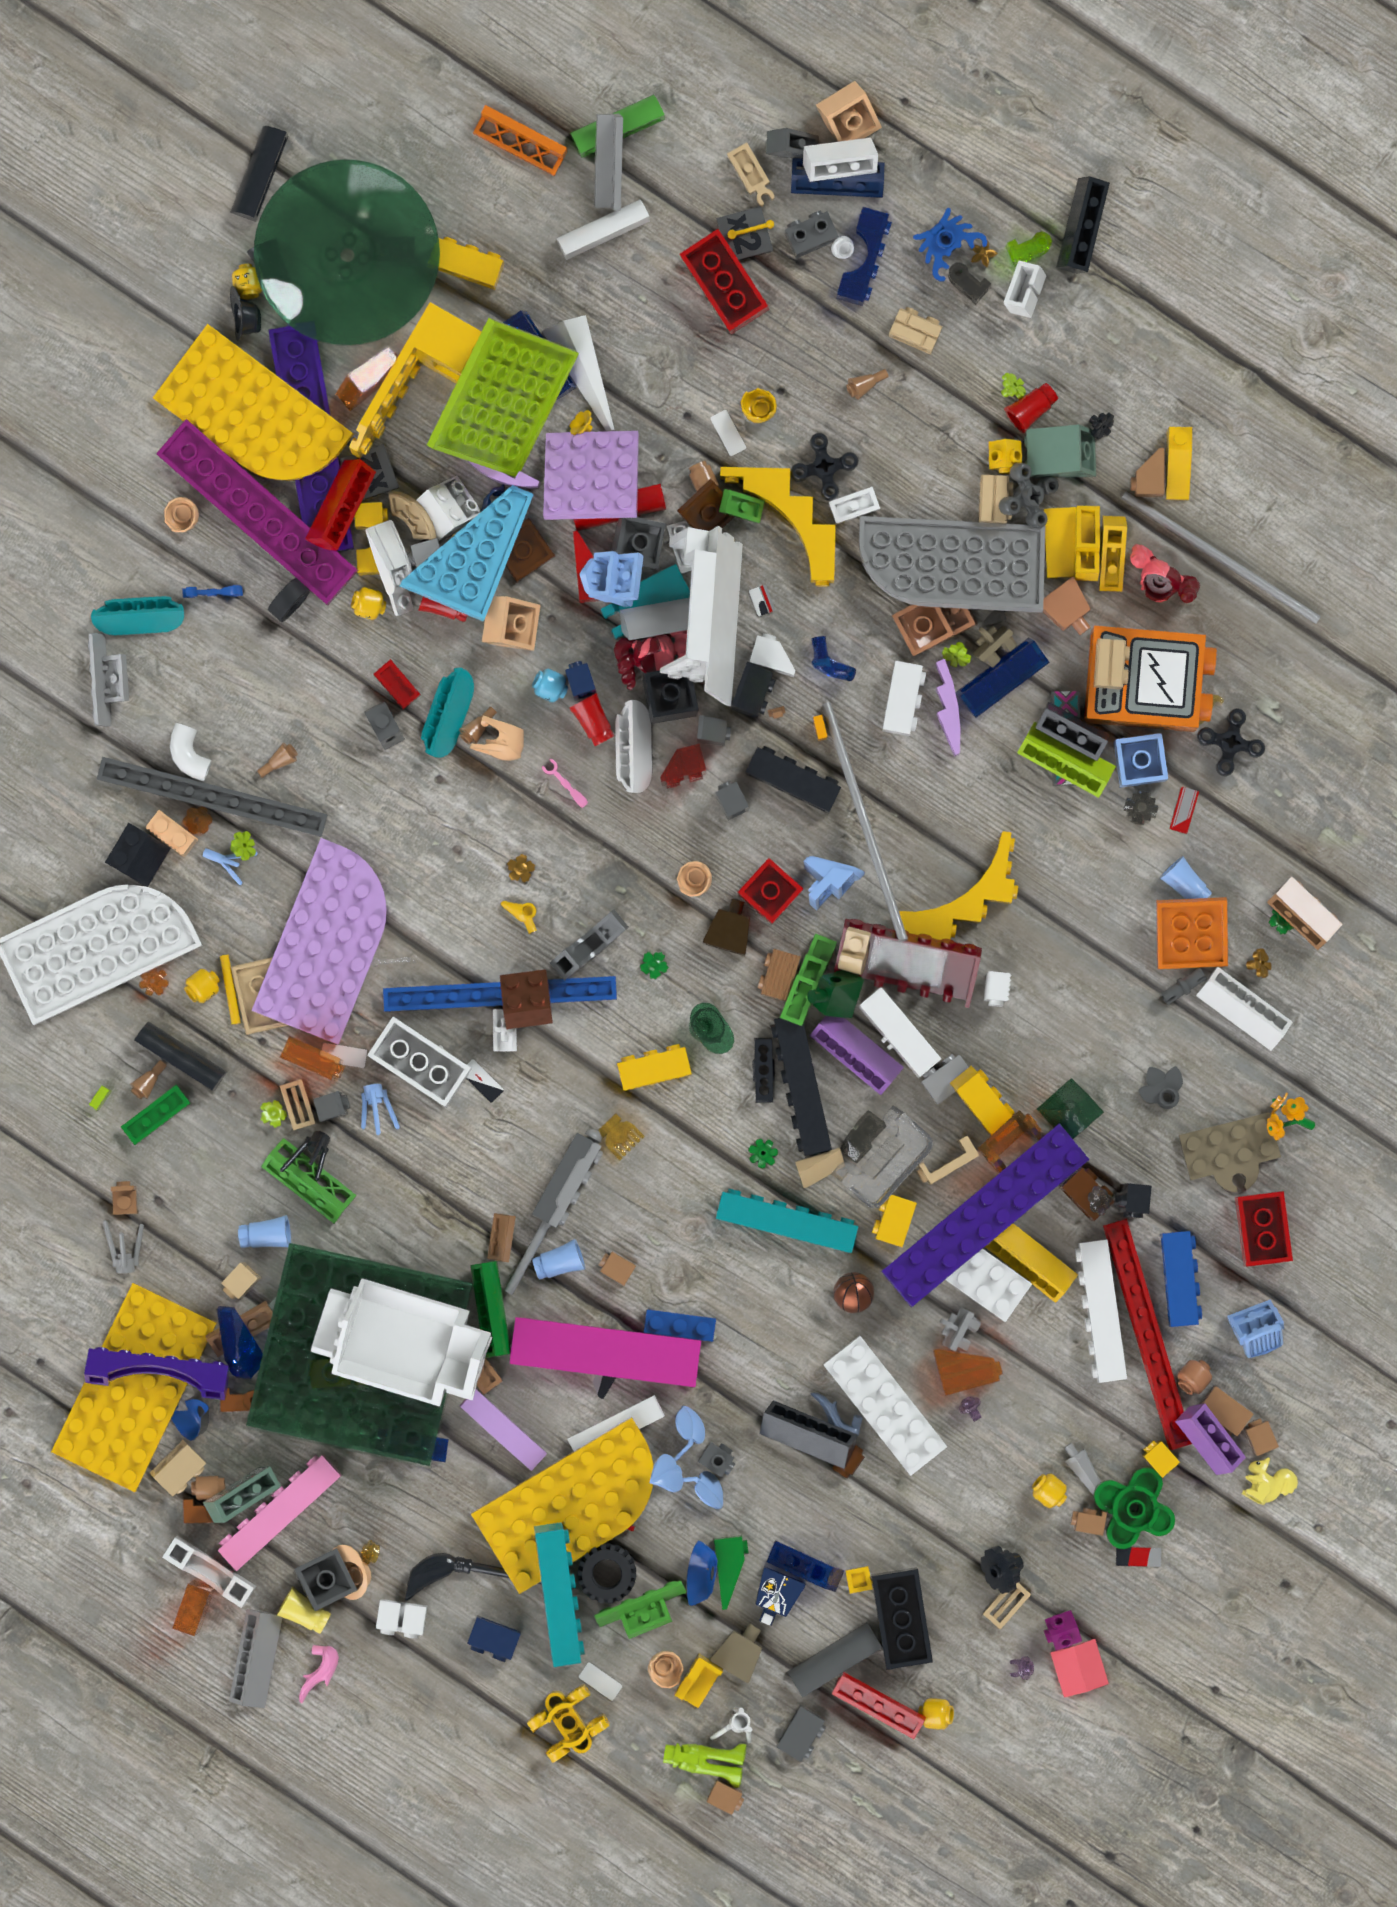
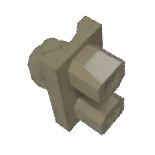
M992 626L987 631L981 627L978 630L981 637L976 641L980 647L972 654L976 659L985 662L990 667H994L1001 660L995 653L1000 646L1007 653L1017 646L1012 637L1014 633L1005 626L998 630Z

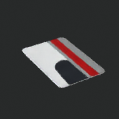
M766 585L749 590L758 616L775 611Z

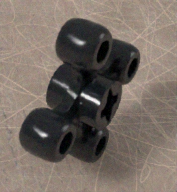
M816 433L810 439V446L816 453L815 461L809 465L803 463L794 464L790 474L792 479L797 482L805 481L810 476L819 477L822 481V498L826 501H833L839 495V488L833 481L834 473L843 469L846 471L855 470L859 459L852 452L844 453L839 458L830 457L827 453V436L823 433ZM821 439L823 444L818 446L815 444V440ZM850 458L854 461V463L852 465L846 464L845 460ZM822 462H825L826 465H830V467H828V472H824L823 469H819V467H821ZM801 469L804 474L798 476L795 471ZM831 488L834 490V494L828 495L826 490Z
M1239 708L1229 712L1227 716L1229 728L1225 733L1218 734L1209 727L1201 728L1197 733V741L1201 745L1209 746L1212 744L1221 748L1222 757L1216 764V771L1223 777L1230 776L1235 769L1233 757L1237 752L1244 751L1253 758L1261 757L1265 752L1263 741L1259 739L1250 741L1241 737L1240 728L1246 721V714ZM1234 714L1240 716L1241 720L1239 722L1233 719ZM1203 733H1208L1210 739L1204 740L1202 737ZM1230 737H1233V742L1237 743L1238 745H1234L1232 748H1229V743L1225 742L1224 740H1228ZM1258 745L1260 748L1259 752H1254L1252 746ZM1223 763L1229 766L1228 771L1222 769Z

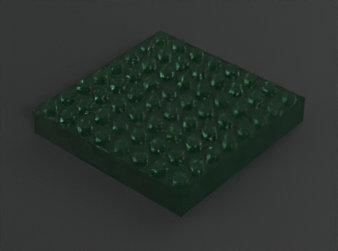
M289 1243L246 1427L256 1431L431 1469L449 1393L445 1392L441 1405L437 1406L331 1374L333 1364L330 1363L331 1358L311 1352V1348L330 1289L351 1294L353 1287H358L361 1279H365L468 1310L473 1284Z

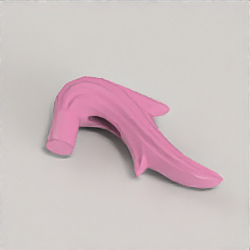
M313 1645L312 1654L323 1656L322 1663L315 1672L303 1675L306 1681L299 1695L301 1703L304 1702L309 1691L319 1682L325 1681L326 1686H328L339 1659L338 1652L333 1647Z

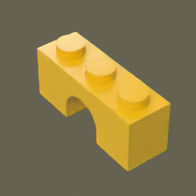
M382 502L361 503L355 514V527L357 530L366 529L388 521V508H383ZM371 547L356 550L358 575H380Z

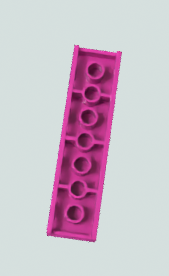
M515 1317L510 1364L696 1387L701 1341Z

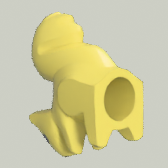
M1269 1457L1264 1460L1253 1461L1249 1464L1248 1468L1254 1475H1248L1245 1478L1252 1483L1250 1489L1242 1492V1495L1261 1505L1274 1501L1280 1494L1284 1496L1289 1493L1292 1494L1298 1485L1297 1476L1287 1468L1278 1470L1273 1477L1266 1473L1270 1462Z

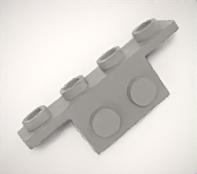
M89 633V669L92 680L91 695L93 697L92 715L95 726L108 727L111 726L110 703L129 701L127 659L125 654L107 656L105 634Z

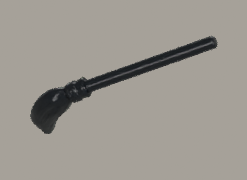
M435 1553L421 1560L410 1571L405 1601L410 1600L428 1585L449 1576L452 1572L470 1574V1571L504 1578L509 1577L502 1567L472 1562V1559H465L459 1556L454 1557L447 1553Z

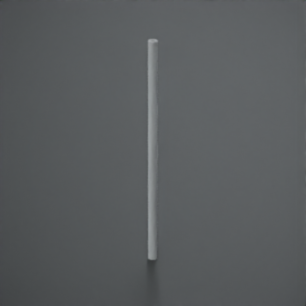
M1126 491L1121 499L1310 621L1316 624L1321 616L1132 494Z

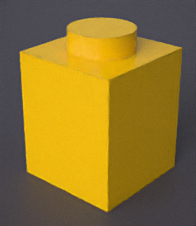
M1153 1440L1143 1449L1145 1453L1142 1456L1162 1478L1180 1463L1160 1440L1157 1443Z

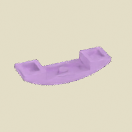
M468 461L471 466L484 476L511 487L514 485L522 489H535L541 485L540 481L520 471L514 479L502 472Z

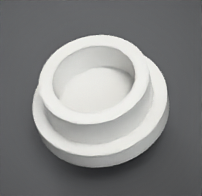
M847 236L838 237L831 247L833 255L840 259L849 258L854 252L853 241Z

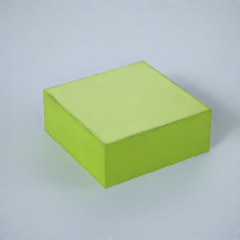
M101 1085L89 1105L96 1110H100L112 1091Z

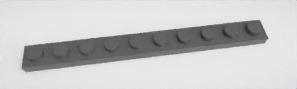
M102 757L97 775V780L319 837L323 836L328 814L106 757Z

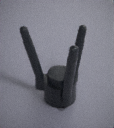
M315 1131L312 1137H306L304 1143L280 1168V1172H284L308 1146L309 1152L312 1153L309 1165H313L317 1155H320L315 1180L318 1181L326 1154L329 1151L327 1146L330 1142V1137L322 1131Z

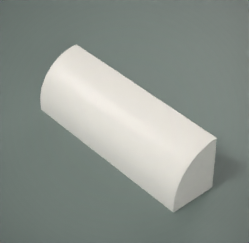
M638 200L621 208V210H616L556 238L565 259L568 260L650 222L649 214L642 201Z
M1219 967L1215 969L1196 995L1270 1051L1284 1037L1293 1023Z

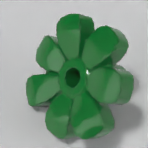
M757 1139L756 1146L751 1145L748 1150L753 1154L749 1158L750 1162H758L759 1168H765L766 1163L772 1166L775 1163L773 1156L778 1155V1150L771 1148L773 1142L767 1140L763 1143L762 1139Z

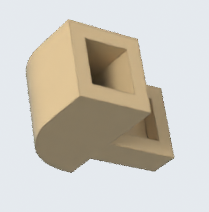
M848 927L843 950L839 958L838 969L862 975L870 947H868L871 937L870 932Z

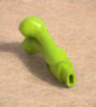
M676 1743V1746L666 1744L663 1763L673 1764V1768L678 1766V1768L691 1773L721 1777L728 1780L734 1788H740L743 1774L742 1767L708 1763L706 1760L713 1759L743 1766L747 1744H738L730 1750L698 1744H682L681 1747L679 1743Z

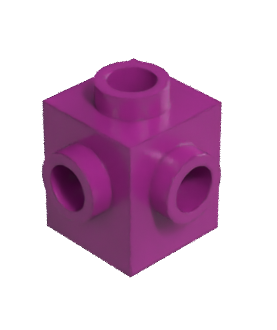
M1071 1610L1045 1619L1047 1629L1043 1630L1048 1643L1053 1642L1056 1651L1082 1642Z

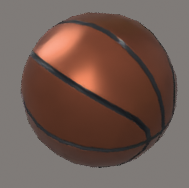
M849 1272L843 1275L834 1286V1300L842 1310L848 1313L863 1312L871 1305L874 1299L873 1284L868 1277L858 1272Z

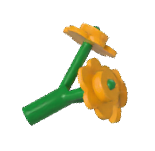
M1286 1092L1283 1097L1278 1095L1272 1099L1270 1106L1273 1109L1270 1113V1118L1267 1119V1130L1269 1135L1273 1136L1275 1140L1285 1136L1284 1127L1294 1124L1309 1130L1314 1129L1315 1122L1305 1118V1112L1309 1108L1305 1104L1304 1098H1290L1287 1100L1286 1105L1282 1103L1288 1096ZM1281 1108L1282 1114L1286 1115L1289 1121L1283 1122L1281 1119L1279 1120L1275 1112Z

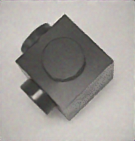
M710 1442L698 1460L699 1463L720 1477L724 1473L729 1475L735 1466V1463L732 1462L734 1456L731 1455L733 1450L722 1443L720 1446H717Z

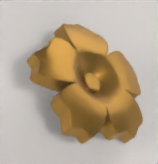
M521 854L516 857V861L510 859L507 863L508 870L512 871L509 874L511 880L519 881L521 878L524 883L529 881L532 876L529 872L535 871V864L531 861L526 862V855Z

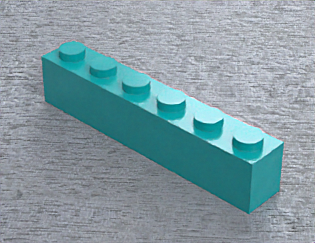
M728 1188L727 1192H722L716 1219L848 1253L853 1251L859 1227L854 1225L855 1220L841 1217L840 1221L831 1219L832 1214L820 1211L818 1216L809 1214L808 1208L796 1206L795 1210L786 1208L787 1203L773 1200V1203L770 1204L763 1202L764 1197L753 1194L750 1195V1198L742 1197L741 1191Z
M562 1522L534 1526L553 1667L581 1663V1655H585L583 1641L578 1640V1633H581L582 1629L580 1618H575V1611L579 1610L577 1596H572V1588H576L574 1574L569 1573V1566H573L571 1552L566 1551V1544L570 1543L568 1529H563Z

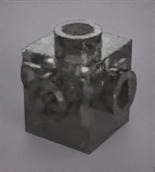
M1138 791L1137 794L1133 793L1125 801L1123 811L1127 812L1126 818L1131 819L1130 822L1144 826V823H1149L1151 818L1155 819L1157 815L1158 805L1155 804L1156 799L1151 798V793L1145 791ZM1139 803H1144L1146 805L1145 811H1140L1138 809Z

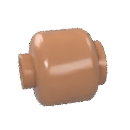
M1189 1360L1177 1375L1179 1387L1190 1395L1202 1393L1212 1380L1210 1366L1203 1360H1199V1362Z

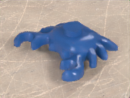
M950 208L945 210L939 223L929 231L913 236L915 240L926 239L921 244L919 252L921 253L929 247L925 263H930L932 255L935 257L932 275L940 282H944L946 278L945 276H940L938 270L940 268L949 269V265L942 260V257H950L956 248L962 246V240L966 241L971 249L974 248L973 242L975 239H980L983 247L987 246V238L984 234L963 231L964 229H971V224L963 223L956 225V223L962 220L963 217L961 215L949 221L947 220L950 216Z

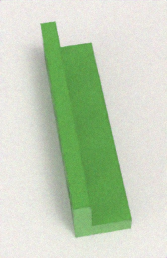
M283 1138L270 1152L261 1167L335 1224L357 1195L323 1168L320 1178L327 1182L328 1187L319 1185L315 1180L318 1164L314 1162L313 1165H309L310 1158L304 1153H301L284 1172H280V1168L289 1158L281 1155L279 1150L283 1147L291 1156L297 1150L295 1146ZM298 1164H305L309 1168V1172L300 1170ZM335 1193H341L348 1199L342 1203L336 1198Z

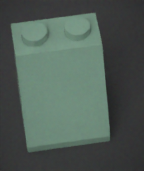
M1081 425L1027 429V436L1024 438V445L1027 450L1025 464H1028L1031 468V477H1096L1095 438L1091 435L1092 429Z

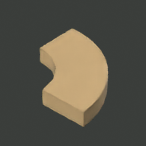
M399 491L388 493L391 514L406 522L411 530L413 539L432 540L436 538L434 525L428 513L414 498Z

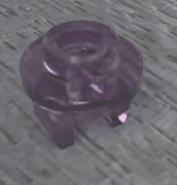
M972 1396L963 1399L959 1406L960 1413H969L974 1422L982 1418L977 1409L981 1404L978 1397L973 1398Z
M1028 1656L1010 1661V1664H1016L1019 1668L1018 1672L1010 1673L1011 1677H1021L1023 1680H1028L1033 1675L1034 1664Z

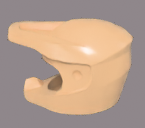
M483 715L481 725L484 727L489 725L499 731V736L494 740L486 739L485 745L472 743L470 744V749L505 761L521 758L524 747V730Z

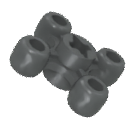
M1016 463L1010 469V476L1018 482L1019 486L1014 491V497H1004L1000 500L999 510L1004 515H1015L1019 512L1020 507L1024 506L1028 511L1026 516L1027 524L1033 528H1042L1047 523V515L1044 511L1040 510L1039 505L1044 499V494H1054L1058 490V481L1052 476H1044L1038 480L1037 485H1033L1029 480L1032 473L1030 466L1025 463Z

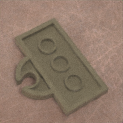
M1270 1113L1178 1135L1190 1181L1213 1175L1216 1183L1221 1188L1230 1192H1237V1187L1233 1184L1232 1178L1235 1174H1242L1245 1178L1244 1188L1245 1190L1249 1189L1257 1180L1259 1163L1281 1158L1277 1140L1270 1136L1267 1130V1119L1270 1118Z

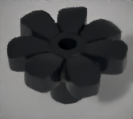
M1108 412L1107 414L1100 413L1098 417L1096 415L1091 416L1089 422L1094 427L1091 435L1097 440L1101 439L1103 435L1108 436L1111 433L1109 428L1114 424V415Z

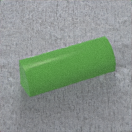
M654 94L612 113L620 114L623 117V139L665 120V114ZM596 121L570 133L581 158L595 152Z

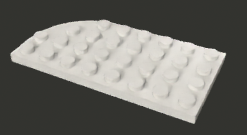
M118 885L94 893L1 937L0 956L28 1016L35 1026L203 945L185 911L170 897L145 886Z

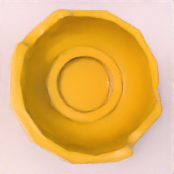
M760 388L750 392L746 391L740 401L742 413L753 423H764L774 417L777 410L775 397L769 391Z

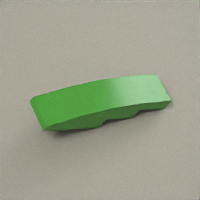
M815 934L800 971L796 975L781 1013V1019L800 1026L803 1025L812 1005L808 1001L807 994L809 990L817 988L820 977L825 975L837 946L836 941Z

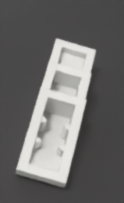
M654 1395L568 1438V1441L573 1451L630 1417L634 1419L638 1428L641 1429L665 1415Z

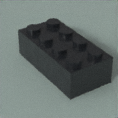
M918 1568L871 1574L886 1670L933 1663Z

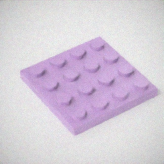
M638 431L583 432L576 435L571 434V432L546 433L544 520L637 518Z

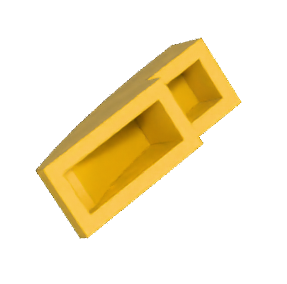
M1076 506L1075 580L1098 581L1100 506Z

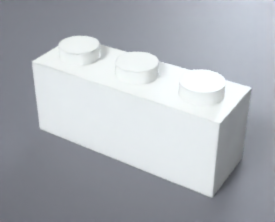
M871 138L804 146L803 166L810 182L877 173L878 153Z
M895 661L882 728L883 732L910 736V732L916 730L918 718L913 716L915 708H920L922 695H918L919 685L924 686L926 672H922L923 666Z

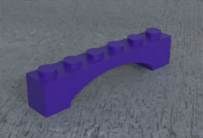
M96 1347L95 1349L89 1348L84 1377L85 1383L109 1386L110 1381L123 1376L159 1374L177 1378L194 1386L201 1392L202 1398L225 1400L229 1379V1366L217 1361L203 1363L198 1359H188L187 1361L179 1360L174 1356H165L163 1358L155 1357L151 1353L139 1355L132 1354L127 1350L115 1352L103 1347Z

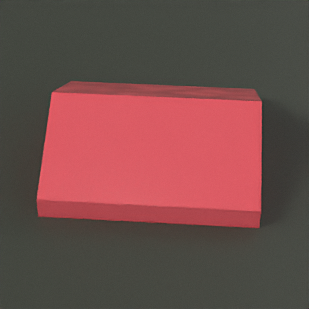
M1095 1639L1050 1652L1064 1698L1109 1684Z

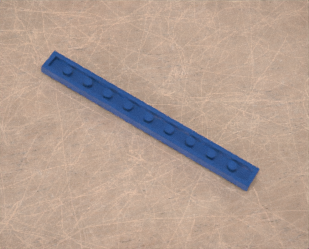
M616 976L570 978L565 981L564 979L548 980L551 1003L617 1000ZM500 982L383 988L384 1012L503 1006Z

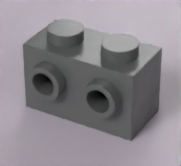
M821 210L814 212L808 216V220L803 222L796 220L787 225L788 228L785 229V236L796 259L833 243L839 237L828 211L824 213Z

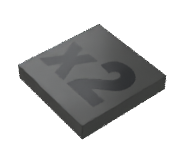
M761 206L716 218L719 231L739 261L773 252L767 228L738 235L734 240L729 239L727 235L730 230L739 231L766 223Z
M384 444L372 447L368 454H363L361 458L350 455L340 459L341 464L344 460L361 459L376 471L362 501L399 488Z

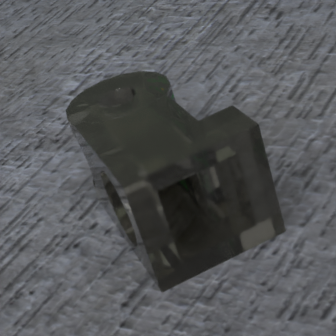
M958 262L949 268L948 278L951 284L975 305L991 289L992 283L986 278L981 282L969 273L965 264Z

